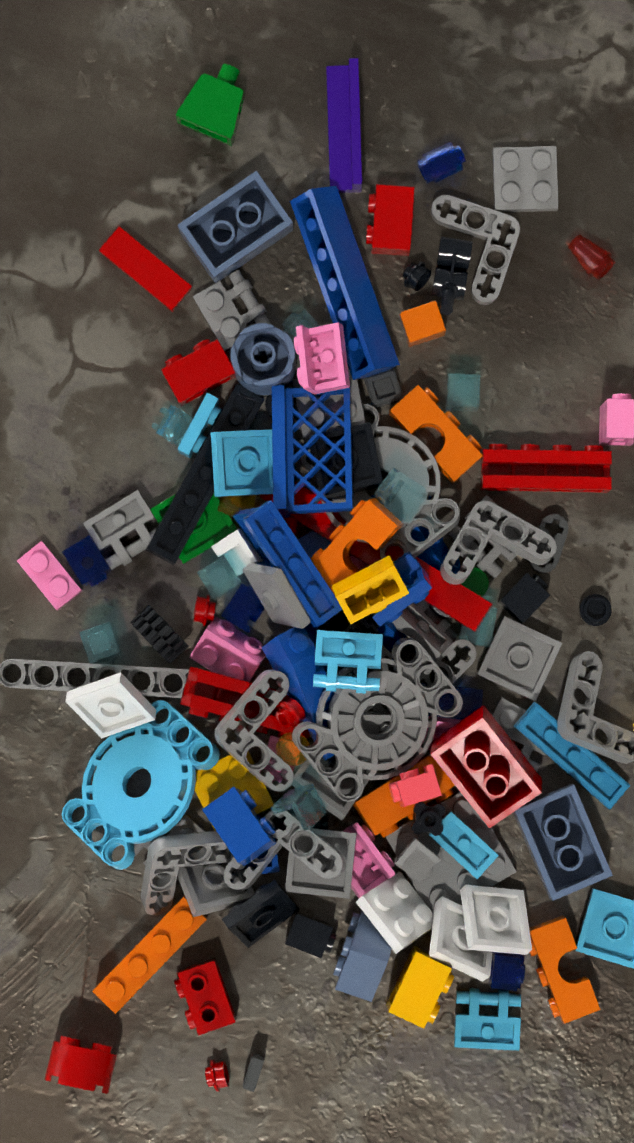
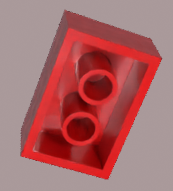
M484 705L432 741L430 755L489 829L542 793V778Z

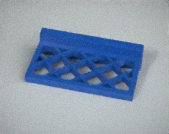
M285 385L272 386L273 503L283 518H291V514L353 510L351 387L314 395L303 388H285ZM343 394L344 404L335 414L323 404L331 395ZM294 397H308L314 404L302 416L294 409ZM320 407L331 418L318 430L307 419ZM343 413L344 422L339 418ZM294 415L299 419L295 424ZM335 422L344 428V436L336 444L324 435ZM303 424L315 433L304 446L294 439V433ZM319 438L331 447L320 461L308 451ZM344 444L345 453L340 449ZM295 446L299 449V451L296 454ZM337 452L345 459V466L337 475H334L324 464ZM305 454L316 465L302 477L295 470V463ZM322 469L332 480L319 492L308 481ZM344 475H345V483H343V482L340 480ZM295 477H297L300 480L296 485ZM337 483L346 491V502L332 503L325 495ZM304 485L316 494L309 504L295 505V494ZM320 500L325 502L323 504H317Z
M272 500L265 502L260 507L239 510L232 515L264 564L282 569L311 619L313 627L318 628L342 610L337 598Z

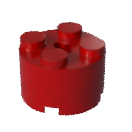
M61 1036L59 1042L53 1041L45 1075L46 1081L51 1082L52 1077L57 1076L59 1077L57 1084L94 1091L96 1085L103 1086L102 1093H109L117 1054L111 1053L112 1046L93 1043L92 1049L81 1047L80 1039Z

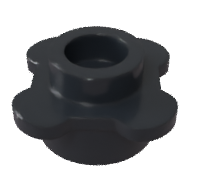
M423 802L415 804L413 808L414 823L411 825L412 831L416 834L430 832L434 836L440 835L443 832L441 821L442 816L445 814L444 806L439 803L434 806L424 804ZM427 816L431 817L429 822L425 820Z

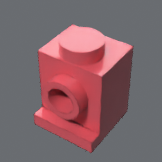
M433 764L422 767L423 774L419 773L418 768L400 773L401 780L389 784L393 802H399L400 807H406L442 796Z

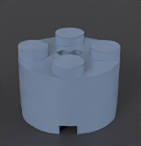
M258 323L245 328L231 348V362L238 383L247 390L257 395H272V386L285 385L286 388L292 383L296 371L294 345L289 335L274 325ZM266 356L268 362L262 364L260 357Z

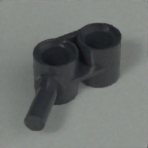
M441 237L437 258L438 268L436 267L432 296L441 297L440 312L443 315H450L453 312L454 299H464L468 276L466 269L468 270L472 241Z

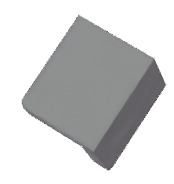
M414 837L394 863L420 883L435 863L437 864L441 859Z

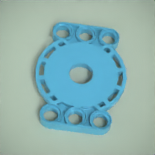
M157 700L151 705L156 709V715L161 709H168L169 714L165 722L157 724L156 720L113 734L98 746L84 772L82 799L75 798L69 800L62 810V819L65 824L106 864L118 870L126 869L132 864L135 857L134 844H141L159 838L169 832L181 820L189 808L194 795L196 770L212 769L219 760L220 753L218 747L175 707L164 700ZM183 727H188V738L184 742L177 743V732ZM135 732V735L126 737L119 741L120 738L126 736L127 734ZM208 746L210 749L208 758L205 761L198 762L196 758L198 750L201 747ZM147 769L151 775L150 788L143 796L137 798L129 797L126 790L129 778L137 770ZM94 770H95V773H94V776H93V782H92V785H91V778H92L93 772H94ZM82 806L85 811L83 818L79 822H73L72 814L74 810ZM103 826L105 830L103 838L100 841L93 842L92 832L96 827ZM123 845L125 849L123 858L120 861L114 862L112 860L113 850L117 846Z

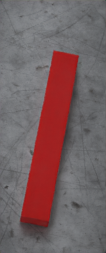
M302 487L295 494V505L309 504L316 494ZM273 494L260 495L262 500L266 502L272 500L273 502ZM325 512L292 514L299 523L332 542L329 537L337 527L332 524ZM332 512L334 517L341 524L345 525L346 522L341 518L339 513ZM355 541L350 548V555L368 566L381 560L380 549L376 550L368 543ZM392 546L386 551V557L390 555L394 562L404 555V551L399 546ZM415 557L429 575L432 589L429 590V594L424 601L476 632L493 606L492 603L461 584L452 585L447 583L442 578L439 570Z

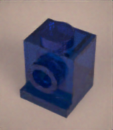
M90 535L62 551L84 587L90 584L93 588L108 579L106 573L110 572L111 568ZM86 557L93 559L94 564L90 569H84L82 566V561Z
M242 583L221 616L249 634L252 628L248 626L250 620L256 623L265 608L251 584L247 587Z
M492 952L489 986L491 988L517 991V988L521 989V984H523L525 977V956Z

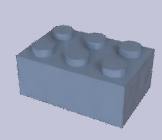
M257 171L177 225L179 233L214 283L221 281L293 231L292 220Z
M569 784L531 800L513 812L547 895L552 901L613 876L575 785Z

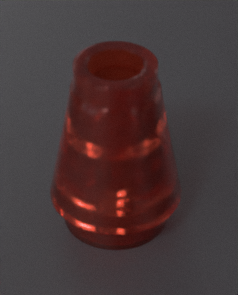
M581 234L576 236L568 246V249L590 278L602 279L615 264L610 252L584 238Z

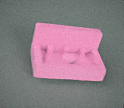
M338 322L309 329L303 325L296 326L297 336L294 337V348L297 355H299L300 361L297 377L303 389L315 395L350 388L343 325Z
M215 617L205 629L190 658L211 672L250 682L266 655L261 648L263 645L259 640L248 637L237 630L231 622Z
M356 822L342 832L357 833L351 889L360 898L376 886L393 877L395 872L392 869L394 863L385 851L379 852L373 844L375 838L372 832L364 824L360 826Z

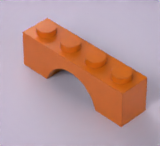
M184 895L92 992L116 1014L207 920L208 916L204 914L193 917Z

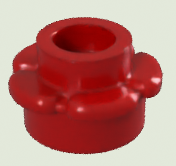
M207 595L206 598L199 596L196 598L193 622L202 623V626H206L207 620L213 621L216 602H210V595Z
M292 698L281 701L276 707V718L285 728H295L306 718L302 706Z
M214 1059L211 1060V1067L205 1068L208 1087L214 1086L215 1091L219 1092L221 1088L229 1087L228 1069L225 1061L215 1062Z

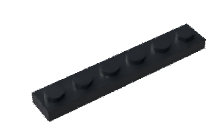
M236 384L146 547V551L174 566L214 494L211 432L248 430L263 404L264 398Z

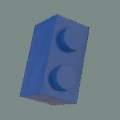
M232 787L202 810L238 864L246 866L276 844L272 837L276 832L265 816L260 819L253 808L257 806V803L247 790L242 792L240 789Z

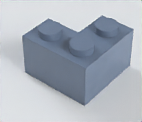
M361 910L360 914L353 913L348 931L352 932L353 935L352 938L346 937L341 951V955L345 956V958L338 957L333 975L338 976L335 990L372 1002L387 966L392 948Z

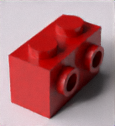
M216 958L178 971L179 979L174 980L180 999L185 997L188 1003L189 1010L185 1011V1016L190 1029L196 1028L199 1036L236 1023V1016Z

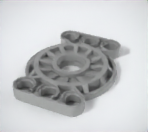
M362 404L364 413H370L375 417L371 428L380 469L391 474L396 484L390 496L377 500L404 523L384 548L380 549L381 559L385 558L386 551L392 546H399L403 549L404 554L410 552L414 557H417L456 527L460 520L459 507L451 499H439L441 476L436 459L429 448L416 436L402 429L380 426V416L377 409L372 405ZM383 433L382 437H376L377 434ZM390 434L401 436L409 441L406 444L398 439L390 438ZM416 445L426 454L429 460H422L421 456L414 450ZM304 454L301 457L304 469L309 472L313 466L307 463V456ZM432 467L435 473L436 486H430L428 471ZM365 490L353 493L354 507L362 499L367 502L373 498ZM346 495L333 497L331 502H346ZM434 495V498L432 500H428L429 496ZM442 507H450L454 510L455 515L451 521L442 522L436 517L437 511ZM351 511L338 512L346 522L344 526L353 518L350 514ZM325 512L334 526L338 527L341 524L332 512ZM418 526L427 528L430 533L429 537L423 542H417L411 537L412 530ZM360 539L356 540V541H359V542L368 543V542H366V541H364V540H360Z
M406 637L397 640L392 648V659L381 658V669H367V678H380L379 691H366V694L356 693V690L336 689L330 701L328 711H324L326 700L331 691H326L325 688L319 699L316 723L309 721L301 722L293 730L292 740L295 746L333 793L343 801L352 802L362 795L364 789L363 779H389L413 767L425 755L433 740L437 725V715L446 718L453 717L462 708L463 701L460 693L423 646L412 638ZM407 644H412L416 649L415 657L409 662L402 661L400 657L401 649ZM388 664L393 665V671L388 669ZM345 667L337 673V676H345L352 671L354 674L352 677H357V668ZM425 669H432L435 673V680L429 686H422L419 680L420 674ZM446 693L452 694L454 697L453 706L449 710H441L439 707L440 697ZM372 704H384L391 712L390 725L381 733H368L362 725L363 712ZM323 719L327 720V727L323 726ZM306 729H314L316 732V740L310 746H304L300 742V735ZM326 753H332L336 757V764L330 770H323L320 767V759ZM394 768V770L385 773H376L378 770ZM348 777L354 778L356 786L353 792L342 794L339 789L341 781Z

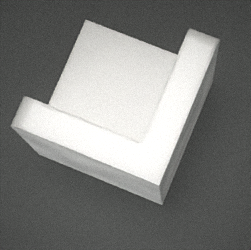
M241 528L211 546L217 557L225 556L236 575L243 574L242 569L248 564H258L262 561Z

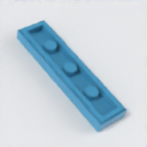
M533 702L514 727L610 810L630 787V784L591 750L563 739L557 729L558 721L538 703Z

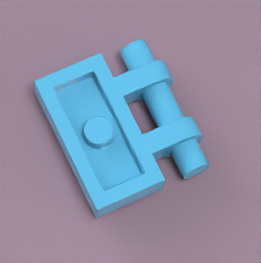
M317 630L315 665L328 667L327 675L314 674L313 687L326 688V691L336 692V689L356 690V693L366 694V691H379L380 678H367V669H381L383 634ZM338 666L357 668V677L337 676Z
M469 988V991H456V1004H468V1014L455 1013L454 1047L519 1051L521 1017L508 1016V1006L521 1007V994H512L508 990H498V993L480 992L478 988ZM479 1005L497 1006V1015L479 1014Z

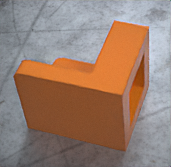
M436 301L401 312L400 317L407 335L408 347L445 336L446 328Z

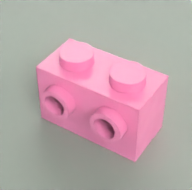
M612 394V398L607 399L600 406L599 445L631 446L634 443V399H631V394Z

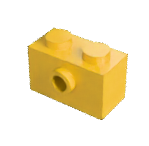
M390 555L332 585L335 597L350 624L372 613L384 610L387 605L409 594Z

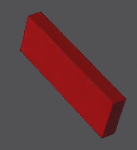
M120 226L99 249L103 256L171 312L176 309L192 290V286Z

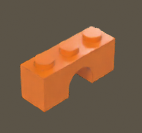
M417 385L390 409L389 415L404 431L412 435L425 427L434 428L441 434L443 448L434 458L436 459L438 469L453 485L482 458L483 455L479 452L482 447L472 435L469 434L465 437L458 429L461 425L460 422L450 411L444 413L436 405L439 399L428 387L423 390Z
M376 498L369 499L367 502L362 499L350 512L353 516L346 526L340 524L330 535L331 544L325 550L320 548L310 558L333 594L332 585L360 571L350 559V548L356 540H364L373 548L379 550L384 548L404 525Z
M562 915L530 927L532 950L529 953L531 957L537 955L541 967L537 968L536 972L542 987L548 986L552 998L547 1001L553 1017L560 1016L561 1021L565 1024L600 1011L601 1009L592 985L586 976L576 980H566L559 974L558 963L560 958L565 953L577 949L566 917Z

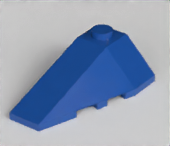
M310 623L303 629L293 627L261 648L273 670L284 673L288 678L289 690L287 694L289 698L296 700L304 709L306 718L303 722L316 723L319 699L325 688L313 687L314 674L327 675L328 666L315 665L316 633L319 629L313 627ZM331 691L326 700L324 711H328L330 701L334 695L333 691ZM323 719V726L327 727V720ZM307 729L308 732H309V734L311 735L313 741L315 742V740H316V732H315V730H314V729ZM326 753L322 757L324 760L333 757L334 754Z

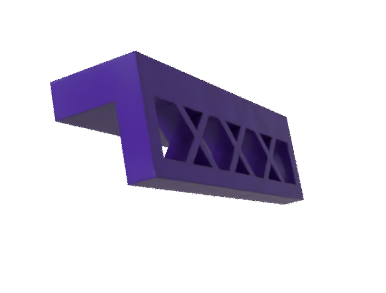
M349 58L348 65L326 66L330 187L337 186L339 193L362 192L358 58Z

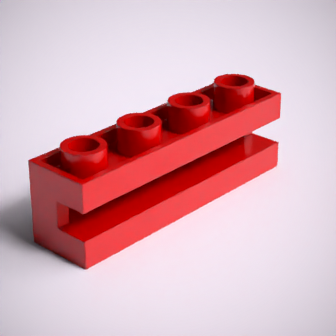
M489 444V449H483L481 452L483 455L481 458V491L608 493L612 490V477H610L612 451H604V446L588 445L584 446V451H572L571 445H553L552 450H540V445L524 444L521 445V450H508L507 444Z
M190 667L180 704L190 707L189 714L208 718L209 712L220 715V722L252 683ZM269 688V689L265 692V694H266L270 689H271V690H274V691H276V689ZM259 691L256 692V695L263 698L266 703L269 701L268 698L264 697L265 694ZM286 694L281 701L288 700V694ZM252 700L245 705L244 713L247 718H255L260 710L258 702ZM276 707L256 730V732L267 734L269 728L278 730L279 738L293 741L292 733L294 728H285L278 722ZM236 716L234 720L239 722L240 719ZM307 729L300 735V737L307 739L310 736Z

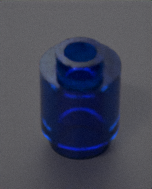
M449 141L422 154L423 158L417 160V165L427 184L432 181L438 183L463 171L462 163H465L466 159L460 146H453Z

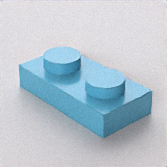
M206 393L177 449L180 454L191 458L194 452L199 453L207 438L203 434L208 424L213 426L222 411L218 407L220 402L217 397Z
M451 811L441 821L443 832L438 836L429 833L431 838L476 879L499 856Z

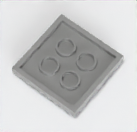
M461 792L439 803L445 808V814L442 816V819L451 811L499 855L478 879L472 876L429 836L430 832L414 833L411 828L414 820L399 826V829L386 836L397 857L415 837L441 859L437 864L435 863L420 883L407 874L418 895L433 914L435 901L442 896L455 903L462 904L460 890L465 885L491 887L517 872L492 827L488 828ZM430 816L426 817V822L431 820Z

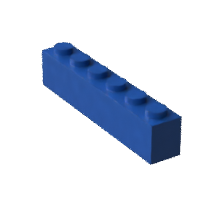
M337 186L313 188L292 199L290 203L332 322H339L343 325L347 364L352 379L367 378L400 365Z

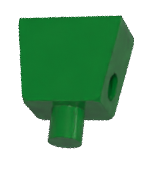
M223 64L217 78L203 73L175 115L177 123L232 146L245 98L244 90L234 86L240 71L229 64Z

